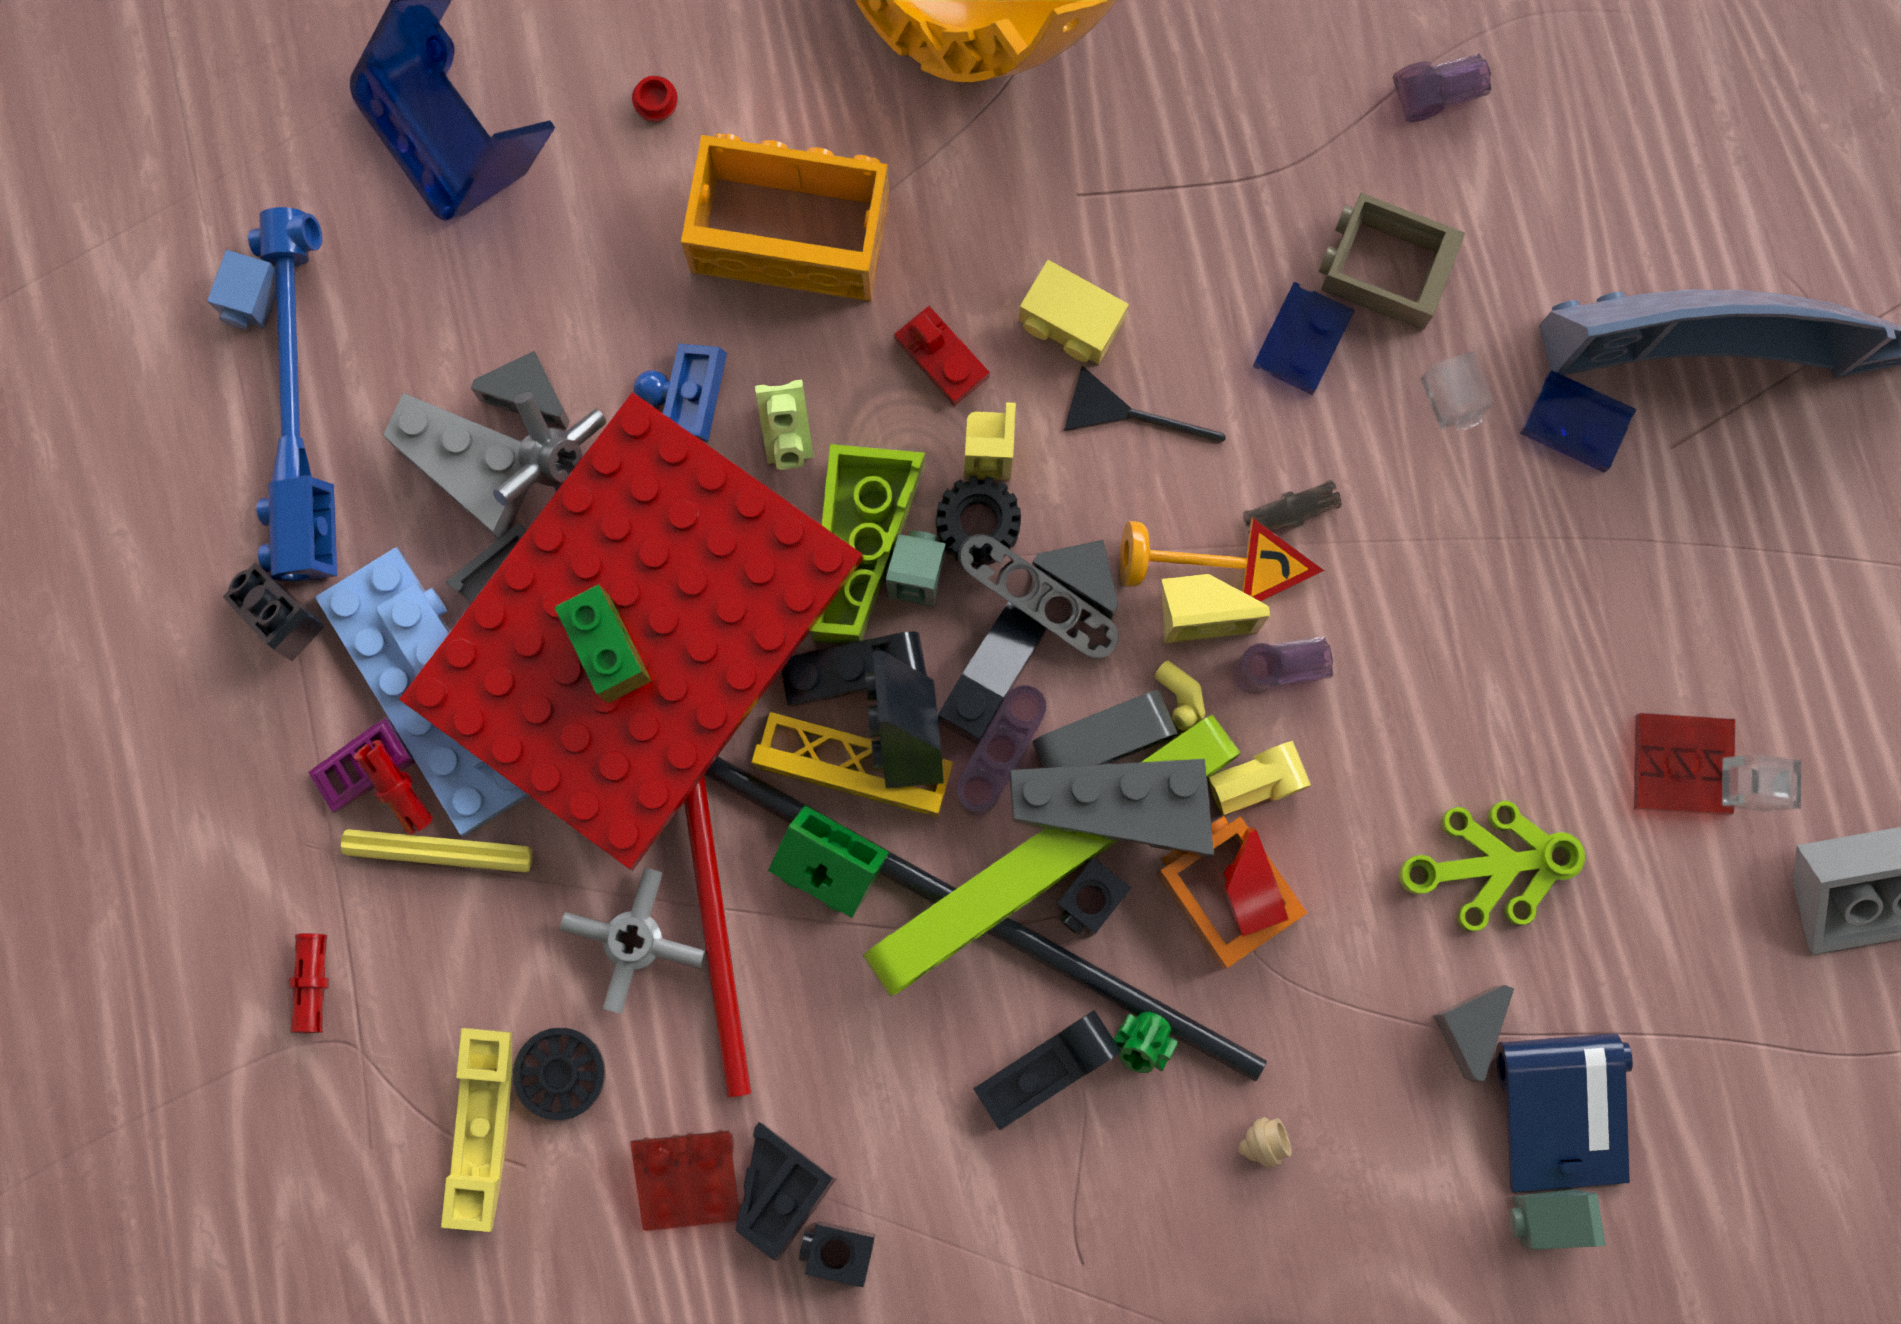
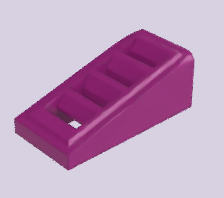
M385 718L373 725L308 772L333 813H336L375 788L367 774L354 759L356 752L369 743L371 748L374 749L372 746L373 741H383L392 756V760L400 771L416 763L390 720ZM348 761L352 762L361 777V780L355 784L343 766ZM334 770L346 788V791L338 795L327 777V774Z

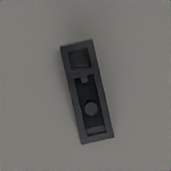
M1008 602L938 713V723L979 746L1047 628Z

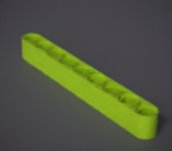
M1212 714L1142 762L1205 759L1206 778L1208 779V777L1214 775L1236 759L1241 752ZM1044 828L877 943L863 955V958L889 996L892 997L1117 841L1087 833H1071Z

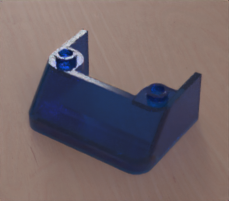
M390 0L351 74V95L361 113L433 214L445 221L462 217L523 177L544 147L555 126L549 120L494 133L490 137L446 76L453 63L455 47L440 21L452 0Z

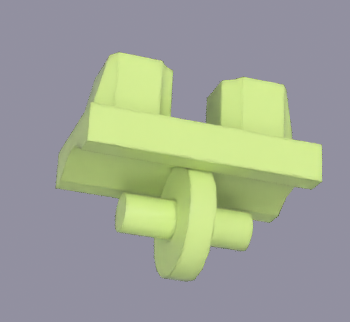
M802 379L794 380L781 386H755L767 463H776V467L779 470L804 466V459L814 458Z

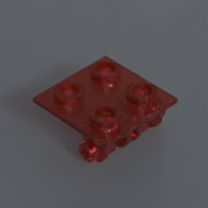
M720 1129L717 1132L700 1134L692 1132L681 1136L673 1134L671 1137L652 1139L644 1137L643 1140H633L630 1142L643 1231L737 1221L740 1207L732 1154L734 1153L733 1133H730L729 1130L723 1131Z

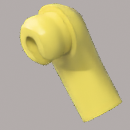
M1169 660L1165 661L1157 670L1155 680L1176 695L1178 707L1173 710L1172 721L1178 729L1187 731L1202 721L1206 714L1201 686Z

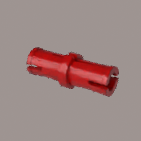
M380 740L372 742L374 749L371 748L369 743L356 752L354 759L375 786L376 792L374 795L380 803L388 805L407 835L415 833L414 825L418 832L431 823L433 816L427 811L412 789L411 783H413V780L409 774L399 770Z
M295 934L294 977L289 978V988L293 989L291 1033H323L324 989H329V978H325V952L328 937L326 934Z

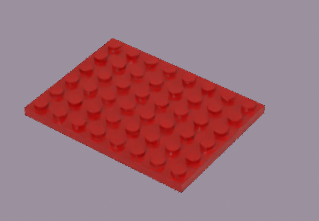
M632 392L399 700L629 870L633 871L862 562L864 556L861 552ZM598 584L611 597L652 680L646 685L610 703H607L596 694L554 608Z

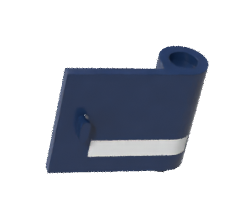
M1617 1033L1498 1042L1496 1047V1066L1501 1088L1507 1095L1510 1189L1512 1192L1630 1183L1626 1072H1631L1633 1067L1630 1045L1627 1042H1622Z

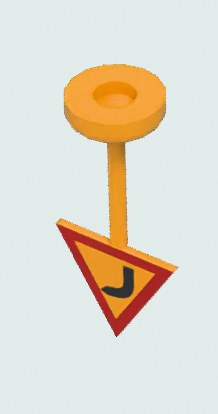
M1251 517L1247 557L1150 550L1149 532L1145 524L1137 521L1126 522L1119 552V577L1122 586L1137 587L1141 585L1146 577L1149 561L1245 569L1242 592L1258 601H1263L1325 571L1253 517Z

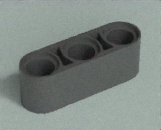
M1154 690L1034 739L1032 743L1043 768L1106 765L1173 738L1178 733L1160 690Z

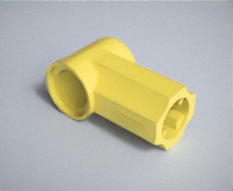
M1293 741L1255 755L1254 760L1216 773L1207 779L1212 797L1222 817L1269 798L1271 801H1275L1311 786Z

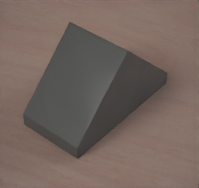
M535 351L474 379L471 389L479 401L518 414L520 413L514 399L522 393L531 392L546 423L567 429L570 420Z
M1104 540L1042 552L1036 555L1032 562L1034 567L1110 620L1112 619L1118 607V600Z
M1507 985L1494 986L1433 1015L1465 1079L1473 1082H1484L1514 988Z

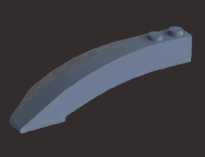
M1688 289L1644 293L1625 297L1624 292H1613L1599 297L1596 303L1580 305L1578 300H1571L1557 304L1551 308L1552 311L1539 325L1552 378L1642 360L1685 356H1736L1786 361L1831 369L1834 378L1901 366V325L1836 303L1787 294L1746 290Z

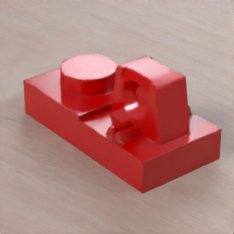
M930 305L894 334V339L954 407L990 377V372Z

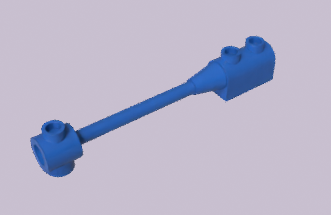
M288 207L269 208L261 211L259 214L260 228L252 229L248 234V243L252 253L257 257H261V260L270 262L275 266L281 421V438L278 440L272 480L268 484V497L261 498L256 507L259 521L264 526H269L270 543L262 544L259 547L258 560L261 568L266 572H271V578L274 580L299 582L337 576L334 484L312 477L304 441L300 437L295 267L304 265L309 261L308 252L320 249L322 245V230L318 220L310 213Z

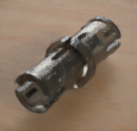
M1332 480L1296 494L1288 491L1281 494L1280 500L1250 511H1244V523L1246 528L1250 527L1251 517H1253L1272 532L1287 526L1295 529L1303 526L1306 519L1334 509H1340L1342 507L1339 492L1333 494L1332 490H1335L1337 487Z

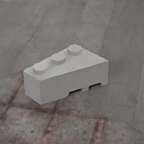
M403 393L383 436L401 455L482 524L493 536L499 539L511 529L529 490L527 488L507 506L498 503L493 495V491L521 469L518 452L522 442Z

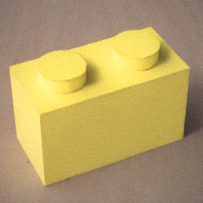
M1047 260L1020 305L1019 321L1024 323L1023 328L1034 337L1041 340H1047L1049 337L1064 345V351L1074 359L1081 362L1091 360L1099 365L1126 319L1129 304Z

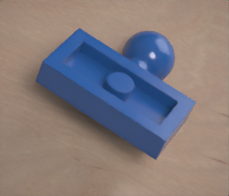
M678 343L670 381L661 372L648 370L636 378L633 387L634 393L653 407H658L665 403L664 415L701 441L708 442L727 352L716 346Z

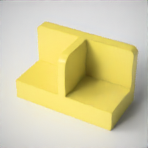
M1006 402L1005 413L972 412L969 414L966 428L964 479L977 475V479L985 480V477L989 476L993 477L994 480L1011 481L1016 403Z

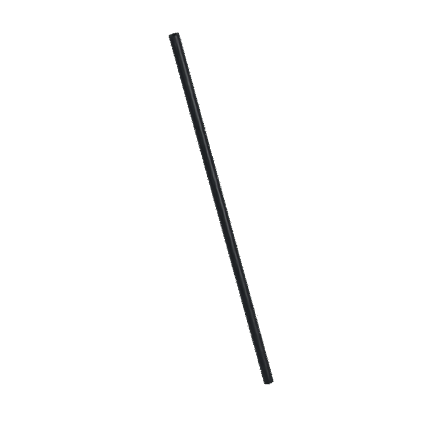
M719 756L704 774L707 778L790 824L805 806L804 803ZM888 851L889 854L879 872L934 904L957 889ZM1009 917L986 932L1136 1016L1143 1012H1152L1160 1015L1169 1023L1171 1027L1170 1035L1255 1082L1266 1065L1267 1060Z

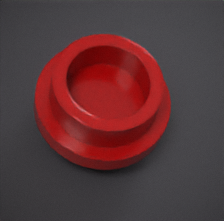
M648 76L635 86L632 93V103L640 117L647 121L659 122L669 118L675 112L678 105V95L674 85L666 78Z

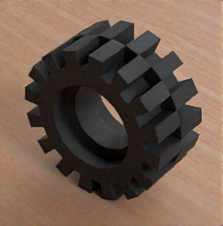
M977 475L969 476V481L962 482V479L954 483V488L951 490L947 488L943 493V499L938 503L937 535L939 541L945 543V551L949 555L953 553L957 561L958 549L961 543L970 536L962 529L960 517L967 507L974 504L988 506L996 515L997 525L988 536L994 538L1008 549L1015 546L1021 526V509L1018 508L1015 494H1010L1007 491L1008 486L1003 482L998 485L993 482V477L986 476L985 480H978ZM987 543L981 548L976 546L970 548L968 553L973 557L971 566H977L980 562L986 561L988 565L996 563L987 554L990 548Z

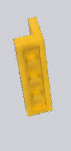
M772 712L769 713L761 744L756 745L751 762L756 769L936 818L940 814L953 766V761L942 759L944 783L937 784L935 792L914 786L886 789L885 778L866 774L860 764V761L873 755L872 741L875 740ZM777 725L796 730L805 747L794 753L771 748ZM804 733L819 736L821 738L810 743ZM830 740L841 742L851 759L836 766L820 761L814 749ZM850 745L866 749V751L856 756ZM810 753L812 759L803 757V755ZM855 765L858 771L851 770L848 768Z

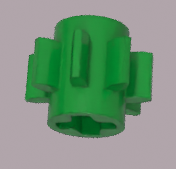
M1143 1012L1137 1018L1128 1014L1114 1038L1118 1047L1122 1048L1119 1054L1122 1063L1130 1070L1138 1073H1149L1154 1067L1159 1071H1163L1167 1061H1170L1178 1045L1177 1040L1169 1038L1171 1033L1169 1023L1160 1015L1152 1012Z

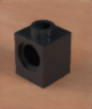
M1092 858L1055 905L1062 912L1058 920L1080 937L1085 931L1094 936L1131 887L1096 859ZM1084 888L1097 890L1103 898L1101 911L1096 914H1086L1081 911L1076 901L1078 892Z
M818 1221L814 1232L805 1230L799 1260L807 1262L805 1275L863 1288L876 1234ZM839 1239L847 1244L850 1250V1258L847 1263L842 1266H832L824 1260L822 1248L827 1241Z

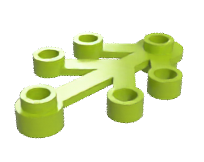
M1500 801L1489 809L1488 820L1491 826L1500 831L1510 829L1534 849L1515 852L1473 821L1472 815L1467 809L1454 807L1447 810L1441 818L1443 831L1452 837H1463L1487 856L1436 863L1429 856L1416 855L1402 863L1399 869V881L1402 887L1409 893L1421 895L1434 890L1439 882L1491 876L1475 899L1461 906L1457 912L1459 926L1465 931L1475 932L1486 927L1490 911L1517 874L1521 871L1538 869L1523 894L1509 899L1504 907L1506 919L1513 925L1521 926L1529 924L1534 920L1537 913L1536 907L1556 880H1568L1580 873L1585 864V850L1581 842L1573 835L1565 832L1548 835L1522 816L1519 808L1513 802ZM1500 807H1505L1511 812L1512 818L1509 824H1503L1497 819V810ZM1453 813L1460 814L1464 818L1465 825L1461 831L1455 830L1450 826L1449 818ZM1555 848H1560L1566 853L1567 860L1563 866L1557 865L1552 859V852ZM1413 867H1420L1425 872V881L1421 885L1413 883L1410 879V871ZM1516 902L1524 903L1528 909V914L1523 920L1516 918L1513 914V906ZM1469 908H1474L1480 913L1481 919L1477 926L1468 924L1465 919L1466 911Z

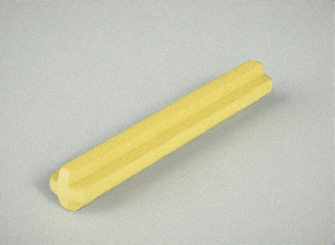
M351 829L345 830L341 839V853L354 857L524 873L530 871L533 860L532 849L522 845Z

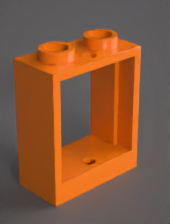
M1223 816L1211 824L1213 850L1233 836L1242 846L1244 842L1242 837L1248 826L1241 816L1231 823ZM1173 850L1161 858L1166 867L1160 870L1157 876L1222 970L1230 967L1307 914V911L1267 855L1289 920L1246 936L1239 934L1228 943H1225L1178 875V873L1202 858V856Z

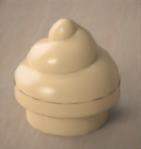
M1266 1117L1253 1122V1126L1249 1127L1246 1132V1139L1240 1142L1238 1150L1239 1154L1244 1155L1251 1161H1258V1163L1267 1168L1281 1165L1282 1159L1291 1156L1292 1153L1290 1140L1281 1120L1276 1118L1269 1121Z

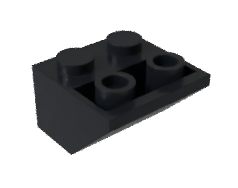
M884 651L873 652L874 672H865L868 701H877V705L868 707L870 737L880 736V740L872 741L874 770L884 769L886 789L944 783L934 680Z

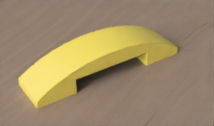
M461 1028L456 1078H460L451 1173L446 1177L441 1228L491 1232L497 1209L508 1130L512 1078V1032Z

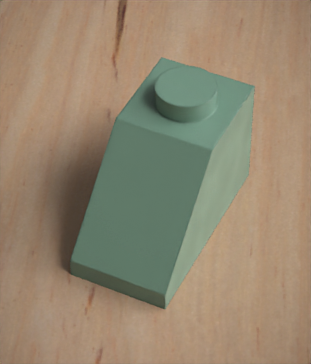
M910 531L909 536L898 534L886 577L889 599L930 607L935 606L945 557V543L937 542L938 537L936 535L923 531Z
M1570 1188L1513 1196L1515 1208L1509 1210V1220L1515 1239L1520 1238L1521 1246L1530 1249L1606 1246L1598 1195L1596 1193Z

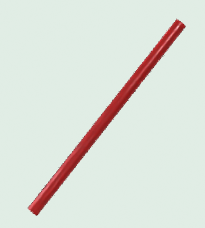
M703 776L684 801L727 1097L748 1095L752 1092L705 776Z

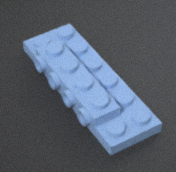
M397 547L315 596L461 836H467L529 797L528 794L399 700L451 630H449L441 617L442 614L447 612L442 600L432 587L427 591L424 590L402 552Z

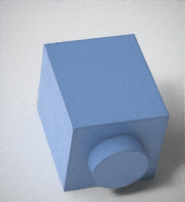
M226 250L207 302L220 314L219 319L230 326L247 329L248 324L265 328L276 298V270L270 262Z

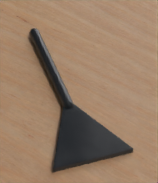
M1083 365L1064 431L1133 418L1218 442H1223L1226 439L1225 434L1132 409Z

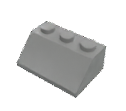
M1901 827L1797 845L1793 885L1808 949L1812 955L1901 939Z

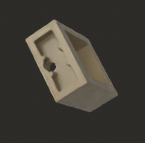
M1360 193L1354 208L1345 204L1335 231L1343 235L1338 248L1328 247L1318 272L1326 274L1321 290L1424 330L1435 313L1465 232ZM1360 223L1434 251L1416 301L1409 300L1341 273Z

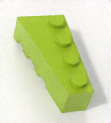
M830 444L822 526L861 552L864 559L811 629L813 641L848 644L863 640L891 562L898 534L901 535L925 469V453Z

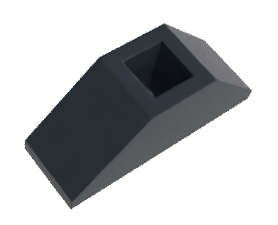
M254 563L248 570L237 574L231 581L227 593L223 596L269 647L292 662L325 627L308 608L281 584L271 578L257 563Z

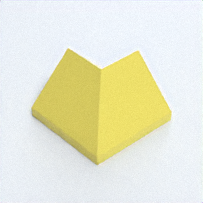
M1210 574L1162 579L1164 643L1254 634L1260 631L1270 617L1269 606Z

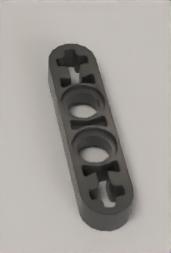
M984 534L971 535L961 543L958 549V561L963 570L1085 655L1092 658H1103L1115 650L1119 642V632L1116 625L1109 618L994 538ZM987 543L990 546L987 552L988 556L1002 564L1004 555L1011 559L1010 562L1000 569L995 583L989 580V577L995 573L994 570L981 563L975 569L970 565L973 557L968 552L972 546L981 548ZM1016 569L1026 570L1032 579L1030 590L1022 596H1013L1006 587L1008 575ZM1055 596L1065 597L1070 604L1069 616L1060 623L1050 622L1045 614L1046 603ZM1082 609L1087 612V615L1080 619L1085 624L1095 629L1100 627L1101 624L1105 626L1102 634L1107 640L1103 646L1095 643L1089 648L1087 644L1090 638L1077 628H1074L1072 636L1066 633L1067 630L1077 623Z

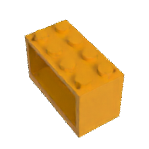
M717 133L714 137L701 135L681 237V245L690 272L872 301L890 199L888 164L880 163L877 158L866 155H855L853 158L834 156L831 151L818 147L808 148L807 151L789 149L787 145L774 140H763L760 144L745 142L738 136L729 133ZM717 180L871 203L870 210H867L865 215L864 229H866L863 251L858 252L708 228Z

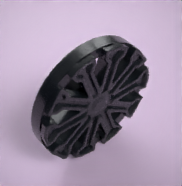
M551 1028L535 1034L522 1046L513 1067L514 1088L520 1101L535 1115L549 1120H566L579 1116L589 1110L599 1098L606 1080L604 1058L597 1044L584 1033L569 1028ZM561 1035H566L569 1038V1042L562 1054L559 1038ZM545 1039L548 1041L551 1056H548L539 1048V1042ZM583 1043L588 1048L587 1052L573 1060L579 1044ZM532 1055L541 1063L540 1067L527 1066L525 1063L526 1056ZM592 1060L596 1062L597 1070L595 1072L578 1070ZM526 1075L538 1076L539 1081L529 1087L523 1086V1078ZM577 1080L593 1082L595 1086L592 1093H588L577 1083ZM543 1089L547 1090L541 1104L537 1105L532 1101L533 1095ZM569 1090L581 1099V1105L577 1108L572 1107ZM556 1094H559L561 1110L559 1112H552V1103Z

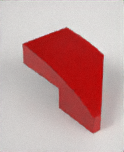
M1254 827L1246 829L1242 837L1244 842L1232 865L1228 863L1223 873L1227 880L1224 888L1237 929L1242 936L1289 920L1266 852Z

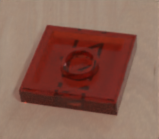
M1652 713L1637 714L1635 718L1634 809L1715 815L1734 814L1735 719Z

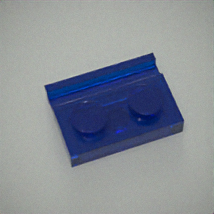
M1293 282L1252 367L1258 370L1259 368L1272 373L1271 376L1313 395L1355 310L1316 291L1310 292L1301 288L1299 283Z
M1551 370L1545 377L1544 384L1534 401L1520 434L1605 473L1610 469L1628 430L1630 420L1637 409Z

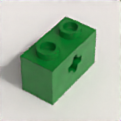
M599 584L554 607L596 694L604 701L610 703L652 681L611 597Z
M805 805L789 825L768 871L780 877L787 885L799 888L821 900L828 908L853 918L868 896L889 852Z

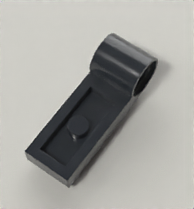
M900 632L791 656L781 670L787 705L796 707L867 691L865 672H874L873 652L884 651L927 676L919 632Z
M1093 1010L973 1089L998 1129L1002 1130L1067 1086L1121 1053V1050L1096 1011Z

